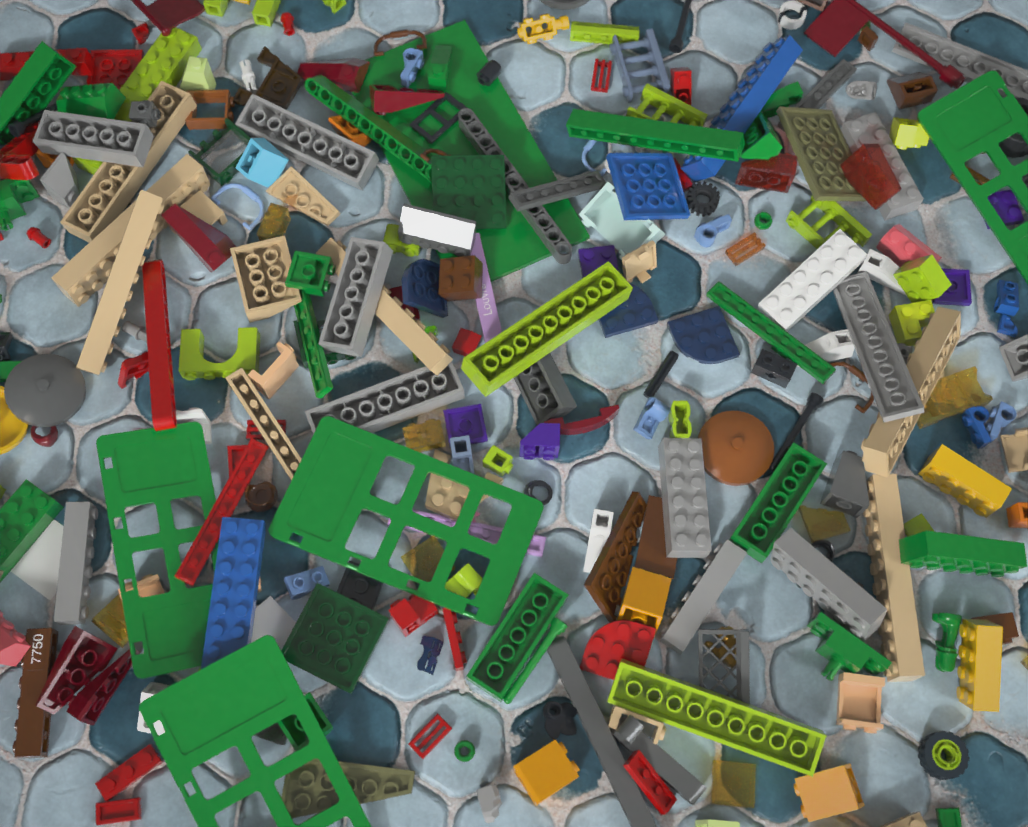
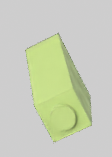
M190 56L179 89L186 92L187 90H215L216 81L208 59Z

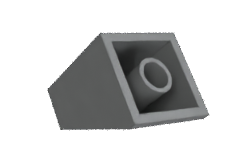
M843 451L833 463L820 504L856 518L869 507L862 457L857 456L853 451Z

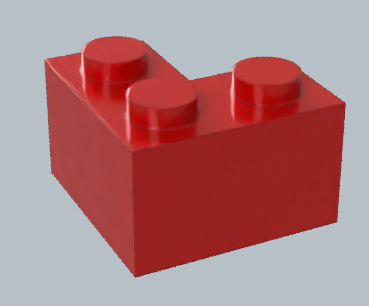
M412 594L408 598L409 601L404 598L402 601L398 599L390 605L391 609L388 611L398 628L407 637L438 614V609L432 602Z

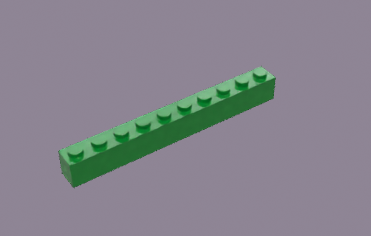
M573 109L566 123L569 137L736 162L739 161L745 146L743 132Z

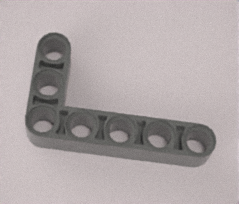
M629 715L615 731L613 737L631 753L640 750L661 779L688 803L694 805L707 788L661 747L654 744L642 732L644 726L636 718Z

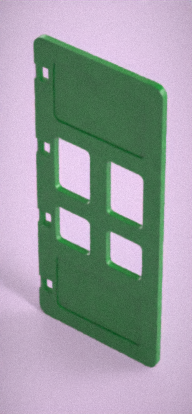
M989 71L920 110L917 114V120L1028 285V221L1009 230L988 200V196L1008 186L1028 214V188L1022 181V177L1028 174V159L1013 166L999 147L1000 142L1016 133L1021 134L1028 145V116L1014 95L1008 90L998 72ZM1002 88L1007 95L1005 98H1002L999 94V89ZM985 152L1000 174L988 182L978 185L965 166V162Z
M198 422L177 424V428L161 431L148 428L102 435L96 440V447L134 674L137 678L144 679L200 667L202 664L213 584L186 588L185 582L175 578V574L181 565L178 546L194 542L203 525L176 529L170 502L174 499L199 496L201 498L204 520H206L216 502L202 426ZM111 458L113 468L106 469L104 459ZM155 504L160 531L156 534L130 537L125 509L127 507ZM115 518L122 519L123 528H115ZM219 540L211 552L214 573ZM162 548L170 591L168 593L140 597L132 555L135 552ZM132 579L133 590L126 591L124 580ZM142 642L144 653L136 655L135 643Z

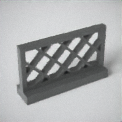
M698 629L699 686L708 689L703 684V679L710 674L717 681L710 689L711 691L721 685L728 692L725 696L729 697L731 695L736 700L750 704L749 630ZM702 634H712L717 641L708 648L703 643ZM715 634L723 635L720 638H718ZM727 634L736 635V643L730 649L721 641ZM719 642L728 650L720 659L711 651ZM735 647H736V655L732 652V650H733ZM708 653L717 660L710 669L703 664V658ZM729 653L736 658V664L731 669L722 662ZM719 663L728 671L720 680L711 672ZM730 674L737 680V685L731 691L722 683ZM736 689H737V697L733 694V692H734Z

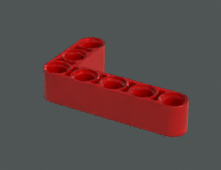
M40 120L27 127L23 135L15 137L0 149V179L31 180L39 175V171L31 157L38 150L33 139Z

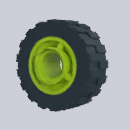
M940 731L925 736V739H922L920 742L921 744L918 747L919 763L932 778H937L938 780L957 778L968 768L969 751L965 746V742L958 735H954L952 732ZM941 751L945 752L946 760L942 759Z

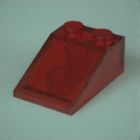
M863 144L840 165L847 181L874 210L879 209L902 189L879 144Z
M779 153L768 160L754 159L742 162L735 185L788 193L796 174L798 157L788 153Z

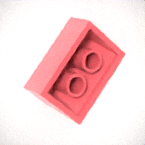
M900 224L893 226L882 237L876 249L889 257L899 267L905 262L931 254L937 262L942 258Z
M0 611V664L16 667L31 646L25 640L26 637L14 629V624L3 617L4 614Z

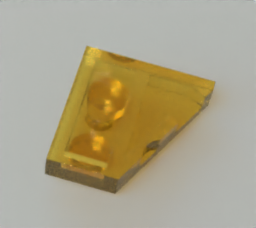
M804 505L799 507V512L811 543L851 531L843 512L828 511L822 508H807Z
M118 594L93 617L91 622L123 648L129 640L123 604Z

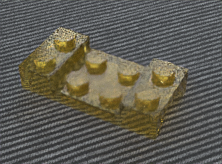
M976 366L938 380L924 407V413H921L917 421L919 429L936 424L940 420L964 412L968 408L974 406L983 407L993 400L991 395L983 392L978 383Z

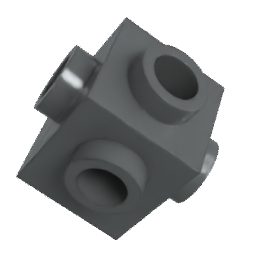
M153 101L131 102L129 118L132 122L147 124L148 128L157 127L160 111L156 108Z

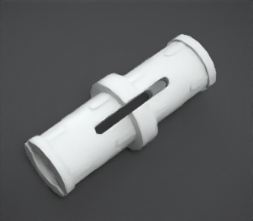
M242 60L240 62L241 77L243 82H245L246 90L252 92V88L254 94H256L258 91L255 84L256 77L254 72H252L251 62L245 60V66Z

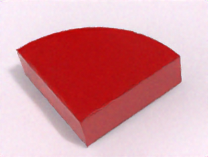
M147 22L131 29L139 45L148 39L150 30Z

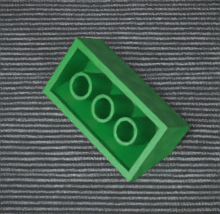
M113 83L63 87L59 92L56 103L58 112L114 119L126 97Z
M760 111L744 134L745 146L741 154L742 159L768 160L771 157L777 156L783 148L772 123Z

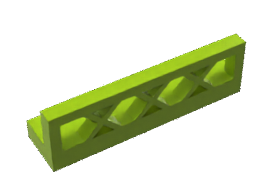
M572 21L570 41L611 44L615 35L619 44L639 39V27L577 21Z

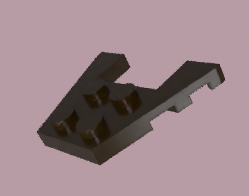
M264 46L257 60L259 63L271 67L256 94L239 87L233 98V103L246 106L249 98L254 94L281 108L288 109L302 85L303 79Z

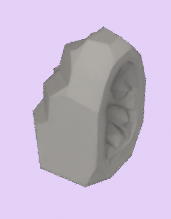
M853 81L846 86L845 90L848 96L853 99L874 100L877 83Z
M496 784L476 790L486 823L494 822L499 816V807L502 802Z

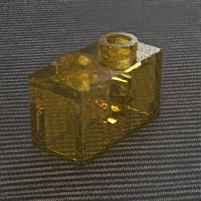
M270 203L257 231L259 241L284 235L291 220L287 207Z
M429 419L421 424L411 423L402 428L406 447L421 453L446 447L440 419ZM425 433L426 437L422 438L421 434Z

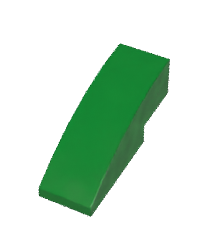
M799 82L789 84L770 96L761 109L767 118L777 116L776 110L780 106L789 107L800 102L804 92Z

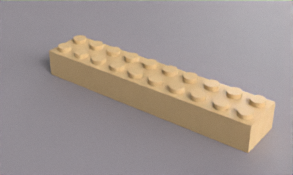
M163 81L159 83L148 101H153L156 108L159 109L160 119L157 121V127H149L154 138L144 167L103 162L60 221L69 233L90 243L124 211L186 123L185 119L197 107L190 93Z
M186 154L146 192L163 198L161 202L164 204L161 213L163 214L174 204L181 206L199 190L204 193L211 184L203 166ZM136 201L51 277L61 292L76 306L80 307L86 303L90 296L100 290L103 284L107 282ZM157 214L155 221H158L155 232L151 231L149 236L152 240L156 238L159 232L168 227L167 222L159 214Z
M938 306L935 313L930 315L928 326L923 328L921 339L916 341L914 352L908 356L906 366L924 407L961 337V311ZM878 412L876 423L871 425L869 436L867 439L864 438L861 445V450H863L862 462H864L865 471L889 477L921 413L883 423L880 412Z
M873 474L866 481L869 507L863 512V516L866 517L867 523L865 525V534L869 538L867 551L872 561L870 573L874 576L873 594L876 595L877 601L887 608L882 624L878 628V633L882 637L881 654L892 663L883 673L887 677V682L914 681L925 676L910 565L901 564L899 539L905 538L897 474H890L889 477Z

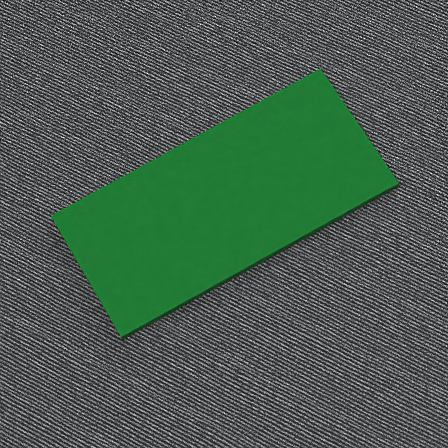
M463 20L426 35L427 48L419 49L423 51L424 65L422 69L418 70L416 79L413 83L411 82L409 88L414 89L416 92L420 88L429 89L428 75L435 45L452 46L446 92L475 113L529 188L558 181L499 78L497 77L490 86H483L478 82L477 73L488 62V59L466 21ZM422 38L384 52L383 56H373L366 59V61L370 62L360 92L351 91L354 98L372 110L370 84L391 85L397 88V90L404 87L401 84L400 76L405 68L403 52L408 48L417 49V45H422ZM436 100L392 113L386 112V115H379L426 150L430 148L438 149L451 156L479 155L461 131L459 121H456L433 144L427 142L421 135L410 128L409 124ZM447 100L434 110L447 121L459 112ZM431 115L427 116L419 124L431 136L444 126ZM379 145L409 203L412 206L433 210L432 183ZM431 153V154H433L434 156H441V155L436 154V153ZM506 191L507 228L476 230V233L480 234L490 282L552 256L520 211L517 212ZM568 198L542 205L571 246H575L590 238ZM435 250L439 259L458 257L455 254L441 253Z

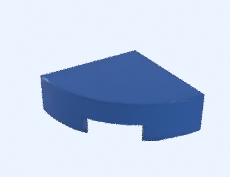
M1001 314L997 332L1016 337L1018 333L1017 327L1010 320L1009 316Z

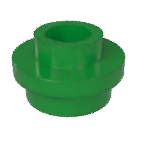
M767 212L757 214L754 218L755 226L761 230L770 228L772 225L771 215Z
M462 740L456 744L454 754L459 761L468 762L475 755V747L470 741ZM463 747L469 749V753L467 755L461 754V749Z

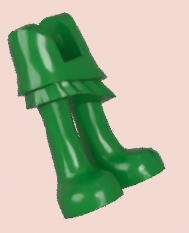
M932 613V620L941 624L943 630L941 641H935V667L941 672H951L955 669L958 649L955 648L954 644L962 616L951 613Z

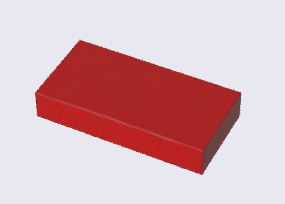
M141 797L95 803L97 826L141 820Z

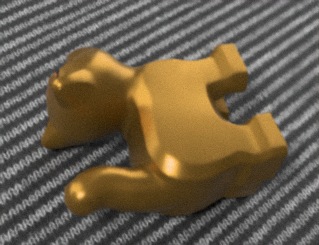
M722 626L719 628L723 630H734L731 626ZM716 634V635H717L718 638H720L723 634ZM727 634L721 641H724V644L730 649L736 643V638L734 635ZM711 641L704 643L708 648L713 645ZM721 645L719 648L715 646L711 651L720 659L728 650ZM736 647L732 650L734 654H736ZM729 653L722 662L731 669L736 664V659Z

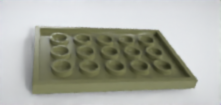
M781 106L776 110L815 201H868L871 198L832 110Z

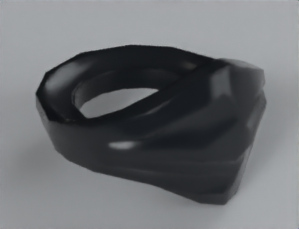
M542 480L529 482L524 488V494L535 498L532 495L534 486H544L548 491V497L541 502L543 506L548 504L552 499L550 485Z
M818 540L811 544L814 548L824 547L828 551L827 559L832 562L835 550L830 541Z

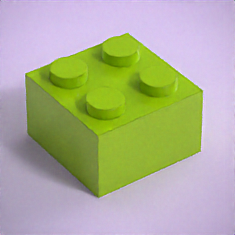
M932 254L905 262L893 274L911 303L939 298L952 285Z

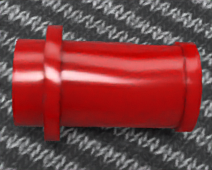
M285 12L281 15L280 21L283 23L284 34L292 36L295 33L293 26L294 17L291 13Z
M31 227L28 229L27 236L29 240H34L44 249L49 247L51 239L42 234L39 228Z

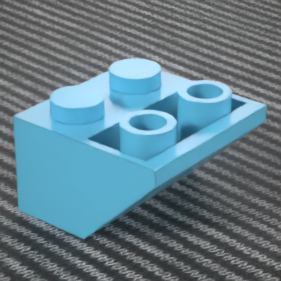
M251 138L236 169L247 179L269 188L280 177L289 159L265 138Z

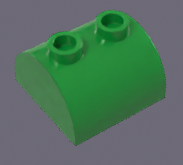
M308 692L304 696L324 735L327 736L333 730V726L312 694ZM291 714L277 722L295 751L309 744V738L297 715Z

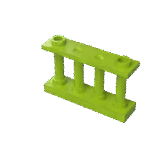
M648 83L644 86L640 99L642 100L641 104L637 109L629 106L626 116L658 121L665 112L673 116L670 120L671 123H678L680 120L688 125L704 127L708 114ZM649 104L657 108L652 117L643 113Z
M813 196L810 199L812 203L797 215L791 210L786 219L788 225L795 229L816 249L821 247L839 229L852 237L851 240L862 247L868 243L873 235L836 201H815ZM816 208L821 209L825 215L810 227L803 219ZM831 219L838 227L823 239L816 231Z

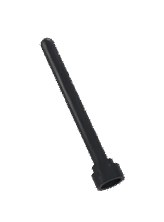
M685 0L676 35L670 41L669 50L673 53H680L684 45L682 35L692 0Z
M55 102L22 122H12L8 125L10 133L14 137L23 135L27 127L41 120L44 110L57 111V103Z
M810 393L808 396L807 407L772 460L769 467L771 471H775L813 410L820 408L824 402L820 395Z

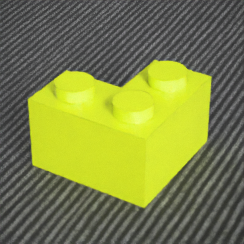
M893 117L889 137L893 144L896 145V148L907 149V147L921 148V145L927 146L929 136L918 120Z
M931 300L894 306L888 316L897 343L915 346L916 341L921 339V327L928 326L930 315L935 313Z

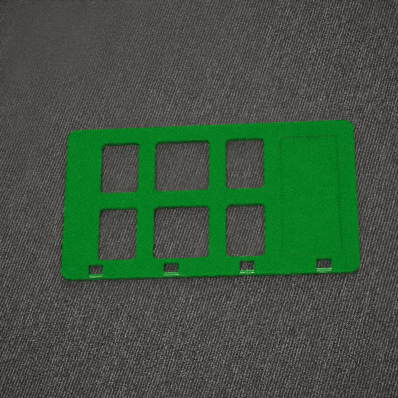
M325 416L320 420L269 526V534L274 539L298 547L301 550L357 571L360 574L411 593L488 626H494L499 622L544 506L538 499L333 417ZM387 456L415 467L399 504L396 505L370 494ZM429 473L436 474L469 488L467 498L453 527L412 511ZM483 495L491 496L512 506L497 544L489 543L468 534L469 527ZM363 509L370 510L391 520L374 559H369L345 548ZM406 526L442 539L447 543L430 582L413 577L388 565L402 531ZM293 533L303 537L301 543L290 539ZM461 549L469 550L490 560L476 597L473 600L445 589V584ZM350 557L361 560L359 567L348 563ZM408 581L420 584L418 590L407 587ZM467 604L478 608L477 613L474 614L466 611Z
M265 635L140 703L139 711L198 827H220L215 814L256 791L261 793L278 827H328L344 817H349L354 827H372L273 636ZM291 714L297 715L309 738V744L272 765L266 766L252 741V736ZM159 720L165 730L160 735H158L153 725ZM233 746L237 747L250 771V777L210 799L205 798L192 773L193 768ZM317 758L328 775L339 797V801L304 822L295 824L275 786V781ZM190 781L196 791L191 796H189L184 784Z

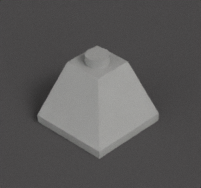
M61 152L41 177L40 181L54 200L71 207L80 195L76 171L66 155Z
M1028 334L999 347L1012 381L1028 378Z

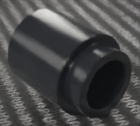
M495 60L488 61L477 73L478 82L483 86H490L500 75L502 69L500 64Z

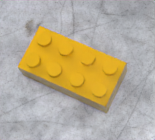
M943 444L928 457L918 473L922 476L923 480L933 483L939 487L940 491L950 494L960 504L967 505L977 515L984 516L985 518L1001 508L1012 490L1011 487Z
M962 619V624L959 627V633L962 638L961 645L958 648L961 660L960 666L957 669V674L960 678L959 686L956 690L957 698L961 703L974 711L999 712L1003 627L988 620Z

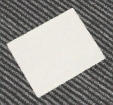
M56 520L51 522L11 570L13 574L49 600L57 593L64 528Z
M271 596L255 609L251 643L265 635H271L276 639L282 650L296 622Z

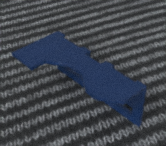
M423 635L420 644L423 645L424 652L417 662L418 670L431 675L434 674L437 664L436 657L440 655L443 641L435 637Z

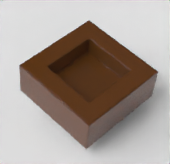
M866 26L862 29L858 41L870 51L875 47L879 37Z

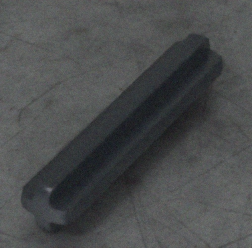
M670 351L643 393L646 398L654 397L679 357L676 352Z

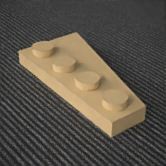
M292 166L266 190L269 195L326 226H329L340 215V212Z

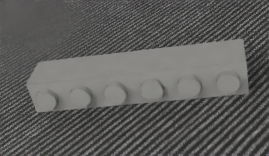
M66 502L54 622L60 625L85 624V620L89 615L87 599L91 595L89 578H92L93 575L91 559L94 558L95 554L93 539L96 538L95 520L98 519V509L91 502Z
M728 539L724 544H718L714 550V553L717 555L713 560L709 558L703 567L706 570L703 576L698 575L692 584L695 586L692 593L688 591L682 599L684 602L681 609L676 608L671 616L674 619L670 626L666 624L660 633L663 636L660 642L680 655L684 652L747 554L746 551Z

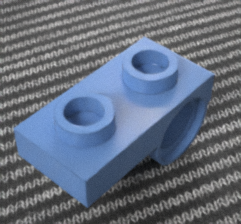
M408 48L403 52L405 68L400 76L401 84L404 87H409L411 82L415 81L418 70L422 69L424 65L423 51L414 48Z
M729 214L718 216L709 223L704 222L698 225L694 235L696 241L703 247L712 246L717 233L729 229L732 221Z
M649 397L633 430L647 440L652 439L659 423L668 416L670 407L656 397Z
M1002 401L996 407L993 406L989 412L991 419L985 425L992 440L991 442L998 437L1000 429L1011 423L1017 415L1016 410L1012 406Z
M323 566L284 578L291 600L306 596L314 590L317 583L328 587L330 584Z

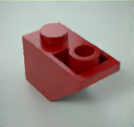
M688 67L670 68L672 96L691 106L692 70Z

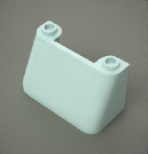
M609 182L603 186L579 213L583 218L581 222L586 227L590 228L592 226L609 243L614 245L621 254L619 256L621 260L627 253H631L652 240L657 243L665 235L650 219L624 220L615 187Z

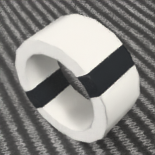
M790 0L784 2L777 17L778 22L785 29L796 30L803 25L807 10L798 1ZM795 10L801 15V18L789 19L785 16L784 11Z

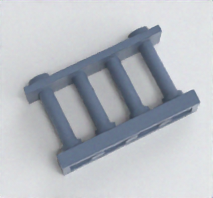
M653 29L646 30L643 40L621 44L618 43L617 36H613L610 52L615 56L623 83V95L627 97L628 103L632 102L633 93L643 92L646 85L631 86V78L653 75L656 77V82L648 84L669 94L671 85ZM638 47L647 48V54L623 58L621 52L622 50ZM648 61L652 64L651 68L627 72L625 66L626 64Z

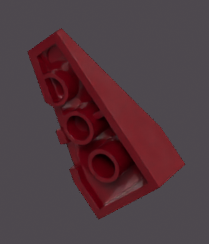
M356 58L300 63L297 74L302 77L304 82L308 78L323 75L341 89L359 93L370 62Z
M369 85L371 109L377 115H386V112L392 113L443 98L445 95L441 90L420 88L416 92L409 87H402L400 90H397V88L391 85Z
M177 204L172 205L160 215L210 272L216 270L232 256L230 248L237 247L226 234Z
M74 626L59 652L35 706L55 715L82 686H86L95 674L107 667L118 648Z
M130 649L79 691L77 695L73 696L68 703L66 712L80 722L94 726L132 667ZM136 650V655L141 653L140 651Z

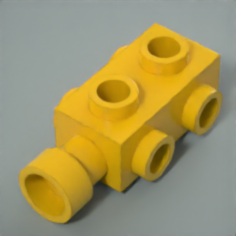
M549 13L539 15L540 18L537 19L528 17L524 18L523 22H519L517 33L522 41H527V44L536 43L538 38L550 40L553 39V35L557 34L556 30L569 29V20L567 15L555 19ZM543 23H547L545 29L542 28ZM530 26L531 31L527 33L526 28Z

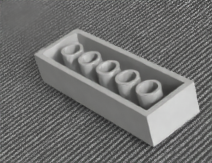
M44 110L33 142L42 153L59 155L63 152L68 157L144 167L154 135L147 124Z
M874 112L844 122L841 128L842 134L884 220L917 210L923 201V197L877 113Z
M350 238L318 343L327 351L362 357L393 250L385 242Z
M663 438L658 446L666 557L706 558L712 551L702 439Z
M792 528L788 529L774 542L771 556L773 566L778 570H782L791 582L797 583L807 596H812L822 609L828 610L835 620L850 629L854 636L865 642L881 626L887 608Z

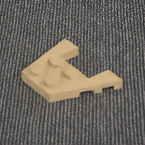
M435 449L433 458L449 464L451 456ZM487 472L484 477L500 485L504 482L503 478ZM430 473L425 507L453 521H457L469 493V488ZM483 495L480 503L489 496Z

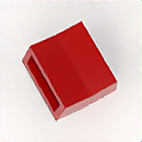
M460 328L451 348L454 353L467 356L476 350L482 336L473 331Z

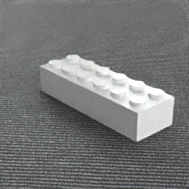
M839 229L758 304L757 310L788 332L864 262L867 253Z

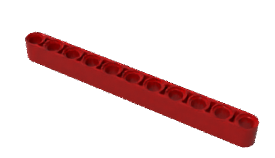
M162 259L144 262L142 266L151 409L155 431L177 428L165 268Z

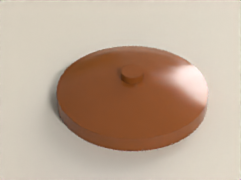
M742 411L718 413L703 425L698 435V438L702 439L705 472L723 484L742 486L753 483L766 473L774 457L772 436L768 428L758 418Z

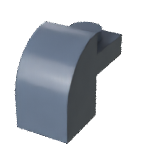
M469 435L450 438L453 465L475 474Z

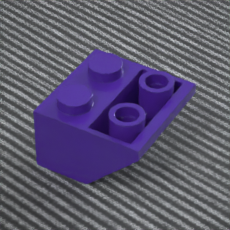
M540 423L520 441L519 457H523L526 460H533L535 458L554 460V458H558L560 424Z

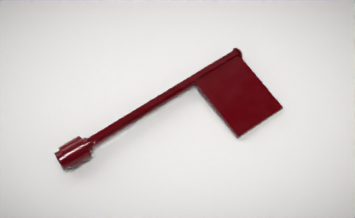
M833 0L804 31V35L836 57L866 23L870 21L938 71L939 79L949 87L957 90L966 80L961 71L951 64L948 66L942 65L855 0Z

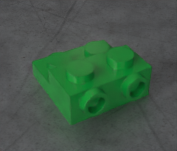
M295 251L285 285L286 287L305 290L306 294L324 297L325 292L330 290L331 282L329 278L330 275L333 276L335 274L336 266L329 256Z

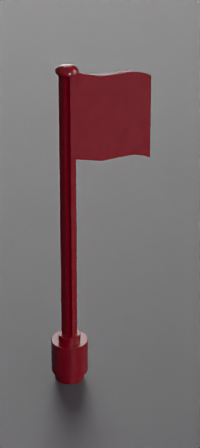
M131 0L165 37L171 34L173 28L199 16L205 11V7L198 0H156L148 6L141 0Z

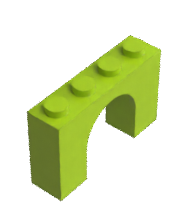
M204 0L203 4L207 14L223 17L230 0ZM257 0L252 12L255 24L272 27L281 0Z
M238 328L236 352L229 360L222 363H212L204 359V335L201 329H181L179 373L186 380H195L196 378L212 380L215 377L225 378L240 368H243L247 376L252 369L259 373L260 333L258 328Z

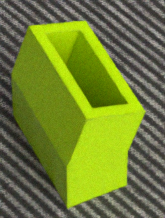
M922 513L904 523L905 535L907 537L925 530L934 531Z

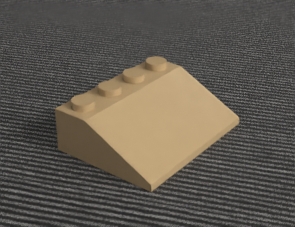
M285 235L230 248L249 323L267 319L302 302L299 289L286 287L285 285L292 262Z

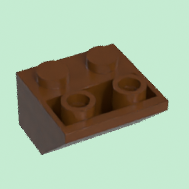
M921 72L887 79L886 81L899 110L930 103L938 91L932 76Z

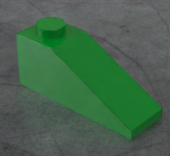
M435 45L428 75L429 89L447 91L452 46Z

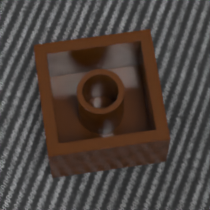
M475 255L440 259L439 295L447 302L482 298L483 263Z

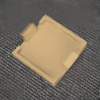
M653 240L622 257L623 277L627 282L631 283L635 277H637L640 283L651 278L646 271L657 268L656 243Z
M1028 428L1015 429V434L1000 435L1008 473L1028 470Z

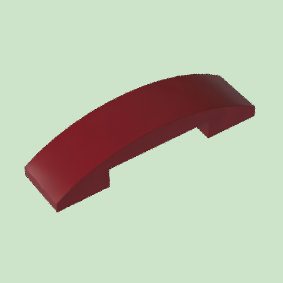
M619 405L600 408L599 416L564 424L563 417L546 420L544 423L560 424V435L582 434L609 423L618 415Z

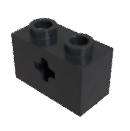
M762 349L751 373L786 388L797 364Z

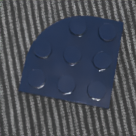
M419 259L406 267L401 279L403 304L441 318L448 316L447 301L439 295L440 264L427 259Z
M629 283L633 287L629 298L598 319L605 338L658 323L652 302L642 289Z
M720 306L667 322V327L676 347L687 358L690 357L702 364H718L740 356Z

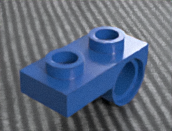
M999 279L994 312L1015 316L1020 308L1018 283Z
M982 406L968 408L961 415L962 422L968 428L972 442L980 449L992 441L984 426V423L989 419V411Z

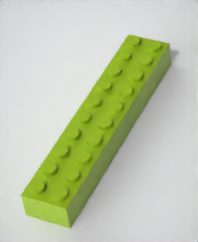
M176 27L171 30V34L167 37L163 36L161 32L119 90L126 99L114 120L132 122L129 118L131 102L148 100L161 81L174 87L177 86L182 79L189 57H197L202 50L197 36ZM72 157L79 169L92 175L96 173L103 161Z
M608 261L465 356L461 369L486 397L629 298L633 287Z
M622 658L607 700L608 703L812 777L826 739V734L823 730Z

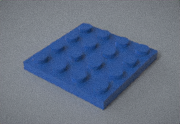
M609 153L606 156L624 220L688 219L690 217V211L672 153Z

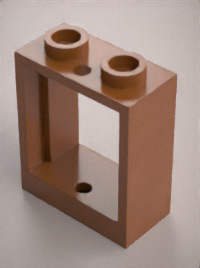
M187 90L196 105L197 103H225V115L218 118H196V107L185 119L188 130L225 129L227 127L225 123L226 118L234 122L232 107H235V103H233L234 97H231L229 90Z

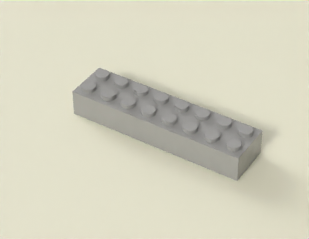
M254 94L249 98L235 123L247 135L253 138H265L278 150L362 191L379 162L375 152Z
M451 361L438 376L429 370L427 366L312 408L305 411L313 434L320 420L325 416L333 417L370 433H375L464 399L465 396L463 386Z

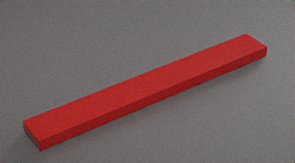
M253 438L250 439L176 572L175 578L191 586L195 584L220 538L222 517L232 516L269 446Z

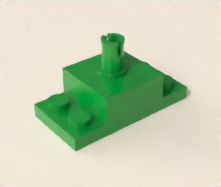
M5 179L0 181V225L2 230L7 231V225L12 229L13 223L11 220L26 215L22 203L40 197L30 180Z
M822 612L818 613L807 624L814 635L823 637L815 651L829 661L821 675L823 677L826 675V679L833 681L839 669L846 673H856L863 668L867 673L877 675L887 670L892 663Z

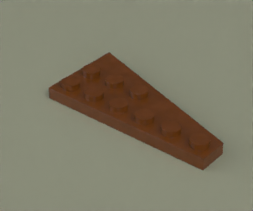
M632 491L584 583L585 588L608 622L617 620V616L614 615L615 610L622 601L620 591L627 582L633 556L630 555L632 546L637 544V527L642 525L647 506L639 492Z

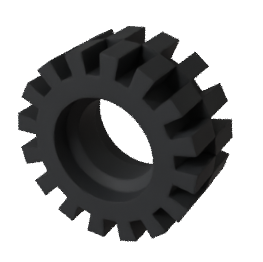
M700 181L697 182V186L694 183L692 188H689L686 201L692 214L697 212L696 216H699L701 213L702 217H705L706 213L709 216L717 209L720 193L716 191V186L712 188V183L706 185L707 182L704 181L701 185ZM698 195H705L709 198V202L700 203L696 197Z

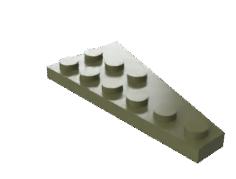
M317 758L285 775L281 797L292 819L320 813L339 801V797L328 775ZM338 761L360 804L412 794L415 771Z

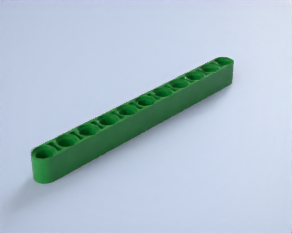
M318 75L306 79L304 85L309 94L432 183L431 156H434L433 154L429 153L426 155L430 158V161L427 163L420 157L421 153L426 149L325 76Z

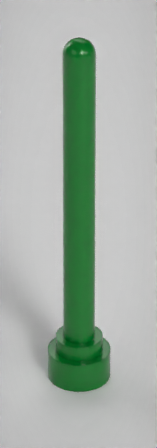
M554 616L550 623L551 626L549 628L551 630L504 697L505 704H510L557 634L564 633L568 627L565 622Z

